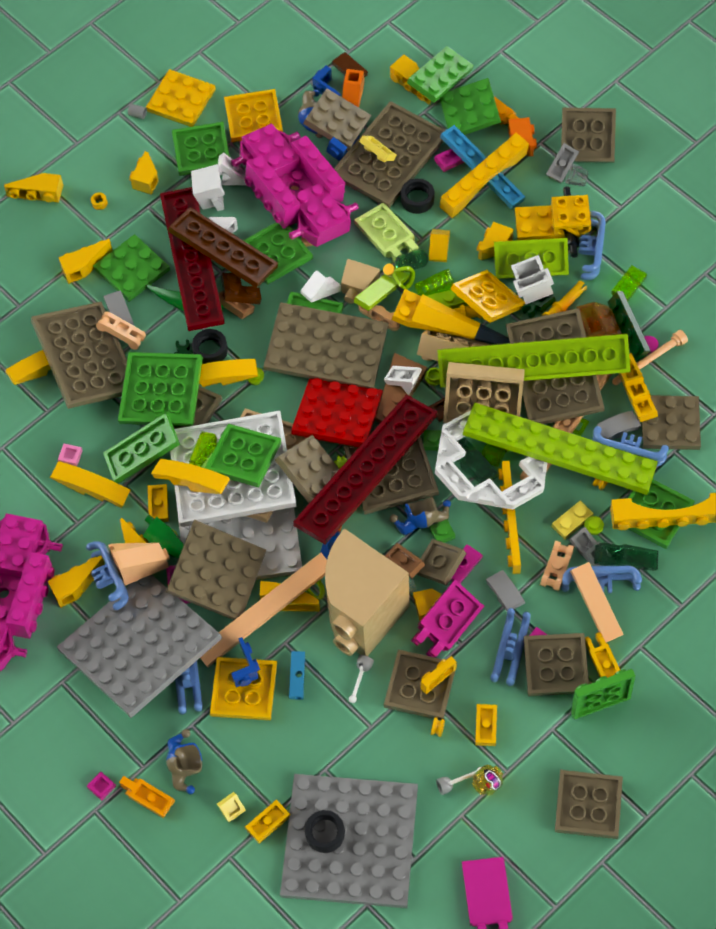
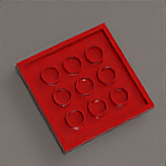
M309 378L291 429V435L307 438L313 435L318 440L360 447L370 436L383 390L341 384L337 381H323L320 378Z

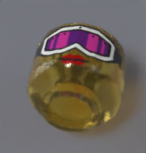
M486 764L474 773L472 785L480 795H492L503 785V773L497 766L492 767Z

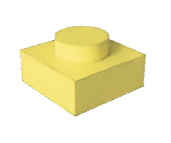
M234 792L217 803L228 822L246 811Z

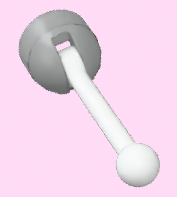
M358 656L356 665L360 672L353 693L349 697L350 703L356 702V694L363 673L370 670L374 660L368 656Z
M479 767L476 771L453 780L448 777L436 779L438 790L441 795L447 794L453 789V784L475 775H483L485 769Z

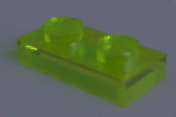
M631 265L612 289L611 294L614 295L616 291H623L628 302L647 278V273Z

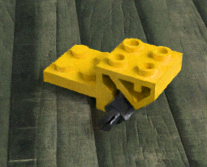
M565 186L563 187L564 196L551 197V205L515 207L517 240L568 238L570 257L576 258L578 256L579 237L591 231L588 195L571 196L570 187Z

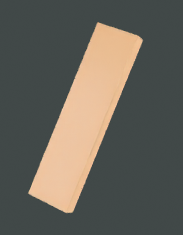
M588 562L572 569L570 572L605 642L607 643L624 635L590 563Z

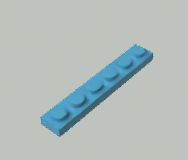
M455 125L441 133L440 138L472 170L487 158ZM502 172L486 183L510 209H513L525 200V196Z

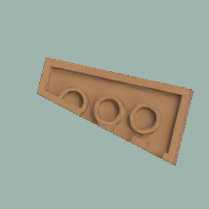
M394 353L390 369L392 366L419 367L422 369L416 385L409 394L412 397L424 378L427 367ZM385 383L376 415V422L381 423L407 394L402 386L387 385Z

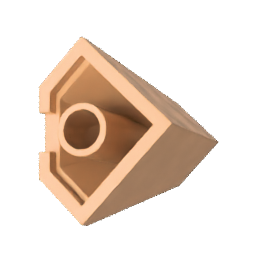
M114 543L108 545L125 586L169 567L167 562L170 559L166 548H161L160 543Z

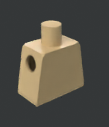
M347 259L341 281V291L346 294L344 300L347 303L353 304L358 294L380 278V269Z

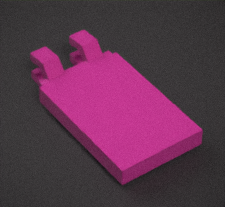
M454 580L420 620L417 627L420 631L416 633L411 641L418 646L428 637L434 645L427 651L426 655L435 658L441 651L444 652L451 649L484 608V605L457 580Z
M504 857L462 861L470 926H477V929H487L486 925L498 924V929H508V922L513 921Z

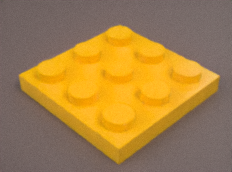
M169 69L147 104V112L193 127L216 90L215 85Z
M275 89L224 97L231 142L242 141V136L269 124H273L277 130L283 132Z
M488 270L453 283L451 290L459 298L464 300L489 323L521 310L522 306L525 305L524 300L519 298L518 295Z
M217 657L210 716L271 720L277 661L257 660L260 668L257 671L258 679L252 681L247 686L236 687L231 673L247 667L246 659Z

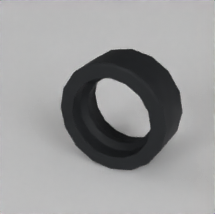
M415 178L403 185L401 188V203L407 211L420 214L432 208L435 191L430 182ZM422 190L428 194V198L421 202H413L407 198V195L411 191Z
M205 329L197 333L193 338V353L202 355V364L223 361L227 356V341L222 332L216 329ZM215 340L220 343L221 348L214 354H203L199 351V346L205 341Z
M321 810L312 814L305 823V837L313 850L319 853H329L341 846L345 837V827L338 814L330 810ZM322 820L333 822L337 827L335 839L328 843L316 841L312 831L317 822Z

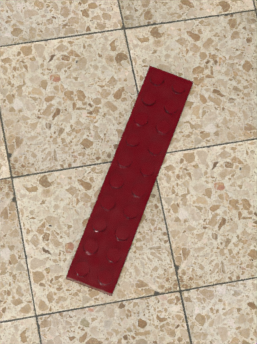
M192 187L160 193L167 231L169 226L190 207L200 213L199 204L193 195ZM168 232L188 332L225 324L211 259Z
M406 394L293 521V526L326 545L434 421L438 411Z

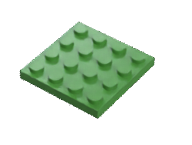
M128 352L118 416L119 424L147 425L166 413L170 417L173 426H193L202 368V355Z

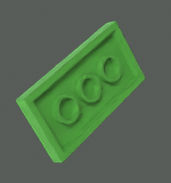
M446 46L409 77L407 83L435 103L470 73L474 65Z
M165 413L109 448L103 454L113 481L119 484L179 446L180 442L170 417Z

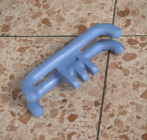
M590 211V217L597 219H591V226L597 229V236H580L578 252L585 255H594L593 264L582 267L584 272H590L583 273L581 275L582 280H592L600 272L606 222L604 216L597 211Z
M600 426L594 428L592 440L603 445L658 461L657 467L661 466L667 459V452L669 450L667 445H663L658 452H652L640 448L643 438L641 436L637 438V442H634L635 435L631 434L630 439L627 440L628 433L624 432L621 442L602 437Z
M100 541L88 543L86 546L87 550L99 549L91 554V558L102 556L106 562L105 565L91 571L98 589L115 583L116 590L108 596L109 601H115L120 598L119 601L113 604V609L119 610L126 605L129 596L115 562L104 543Z
M591 566L603 592L604 586H607V592L612 593V580H629L633 584L634 590L638 591L641 588V573L633 566ZM571 567L564 572L561 585L563 592H567L569 584L575 581L570 571L577 567Z
M513 608L507 610L493 672L490 676L493 683L499 680L503 661L507 659L511 660L512 663L506 683L508 686L514 685L524 648L523 638L527 636L531 618L529 612L523 613L517 639V635L511 633L515 610Z
M196 661L175 679L178 711L182 715L187 711L185 688L192 687L195 710L200 712L203 709Z

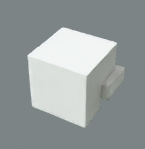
M218 164L191 171L193 195L203 210L215 207L217 211L224 210L223 195H225V192L222 189V180L220 179V175H223V172Z
M539 255L511 265L516 278L513 281L519 298L523 297L525 304L553 294L551 285L554 282L548 268H543Z

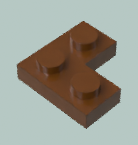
M222 272L221 282L224 301L260 305L262 300L260 287L242 286L240 277L234 273Z

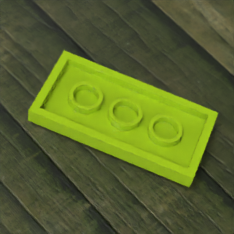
M568 238L494 242L495 277L498 279L515 278L511 265L537 255L540 257L543 268H548L551 276L569 275Z

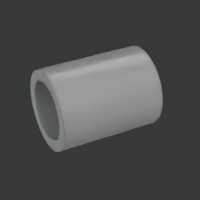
M135 104L129 105V116L140 119L146 117V107Z

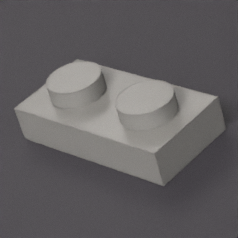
M563 143L546 176L562 184L579 151Z

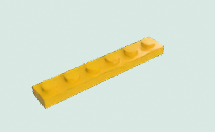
M502 461L501 469H498V478L503 482V486H500L501 491L512 486L510 461ZM502 508V514H506L507 519L504 520V532H508L509 537L505 538L506 550L510 549V555H507L508 567H512V574H520L521 560L515 509Z

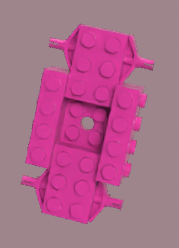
M273 124L242 136L240 157L231 160V164L234 167L240 164L246 165L244 178L246 185L254 191L256 198L262 201L265 209L270 211L276 223H279L283 229L297 223L298 229L289 233L291 240L301 236L313 246L318 247L350 232V212L358 210L359 206L356 202L349 206L341 203L345 193L344 180L307 136L300 138L298 131L287 135L277 130ZM292 186H297L299 189H298V190H293V189H290V188H291Z
M7 513L0 521V593L2 591L9 592L7 597L0 598V671L5 668L10 659L15 655L26 657L27 649L17 648L14 644L13 636L30 639L32 633L36 631V620L38 615L42 613V602L49 592L48 581L51 580L55 573V569L46 553L50 552V550L61 552L63 544L50 541L49 531L42 520Z

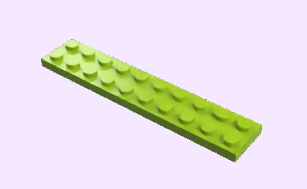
M628 334L437 349L440 388L446 387L449 362L525 369L524 381L630 372Z
M475 402L463 430V436L648 495L658 464L656 460L618 450L597 441Z

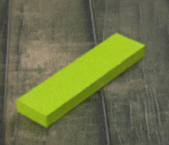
M406 270L395 272L402 284L410 279V272ZM384 274L358 294L354 299V303L369 311L395 291L399 285L393 275L387 276Z

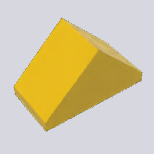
M432 229L430 234L429 261L447 262L450 230Z

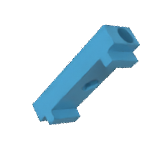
M291 651L289 699L303 700L305 651Z

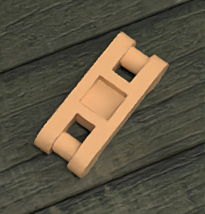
M376 305L369 311L359 306V311L372 320L388 322V329L391 331H397L400 328V323L391 320L394 312H388L383 306Z
M105 312L102 315V319L96 324V328L99 331H106L126 342L133 350H137L146 337L144 331L110 312Z
M555 541L540 582L541 586L553 587V590H560L563 574L569 566L575 546H565L561 542ZM559 552L565 553V557H560L557 555ZM550 576L557 577V579H551Z

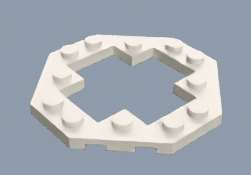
M471 410L442 426L435 474L458 500L513 510L543 493L547 462L527 457L519 463L520 468L529 477L506 490L501 491L490 478L474 487L453 463L463 458L466 454V451L457 441L465 437L463 436V430Z

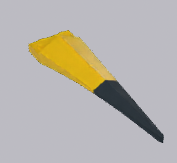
M404 289L391 319L407 327L461 336L494 345L510 343L508 337L424 294L420 296Z

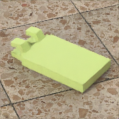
M381 203L354 219L355 225L384 257H391L396 265L404 264L402 259L404 255L400 251L405 248L413 258L419 255L417 250L419 248L414 241V234L386 204Z

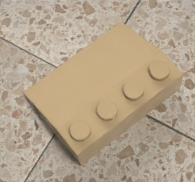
M449 362L443 422L448 423L472 410L474 402L520 417L525 369Z

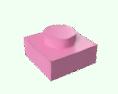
M63 444L58 461L77 467L83 452L82 447Z

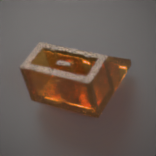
M591 302L576 307V309L579 308L586 337L622 334L609 306Z

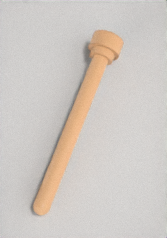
M682 330L675 332L670 341L637 362L639 369H642L674 346L678 347L687 343L688 338ZM619 375L612 380L613 385H618L622 382Z

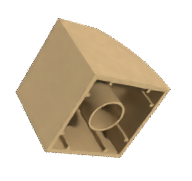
M344 528L330 550L325 570L329 619L335 637L333 643L341 652L348 656H352L355 651L360 655L369 656L410 606L409 573Z

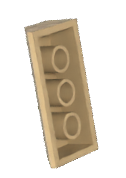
M426 330L421 335L417 355L422 356L421 358L427 361H438L437 349L492 344Z

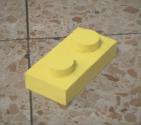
M362 136L359 141L367 151L375 153L377 159L382 162L394 161L397 156L373 136Z
M579 501L552 523V528L565 540L584 525L585 520L593 516L594 513L582 501Z

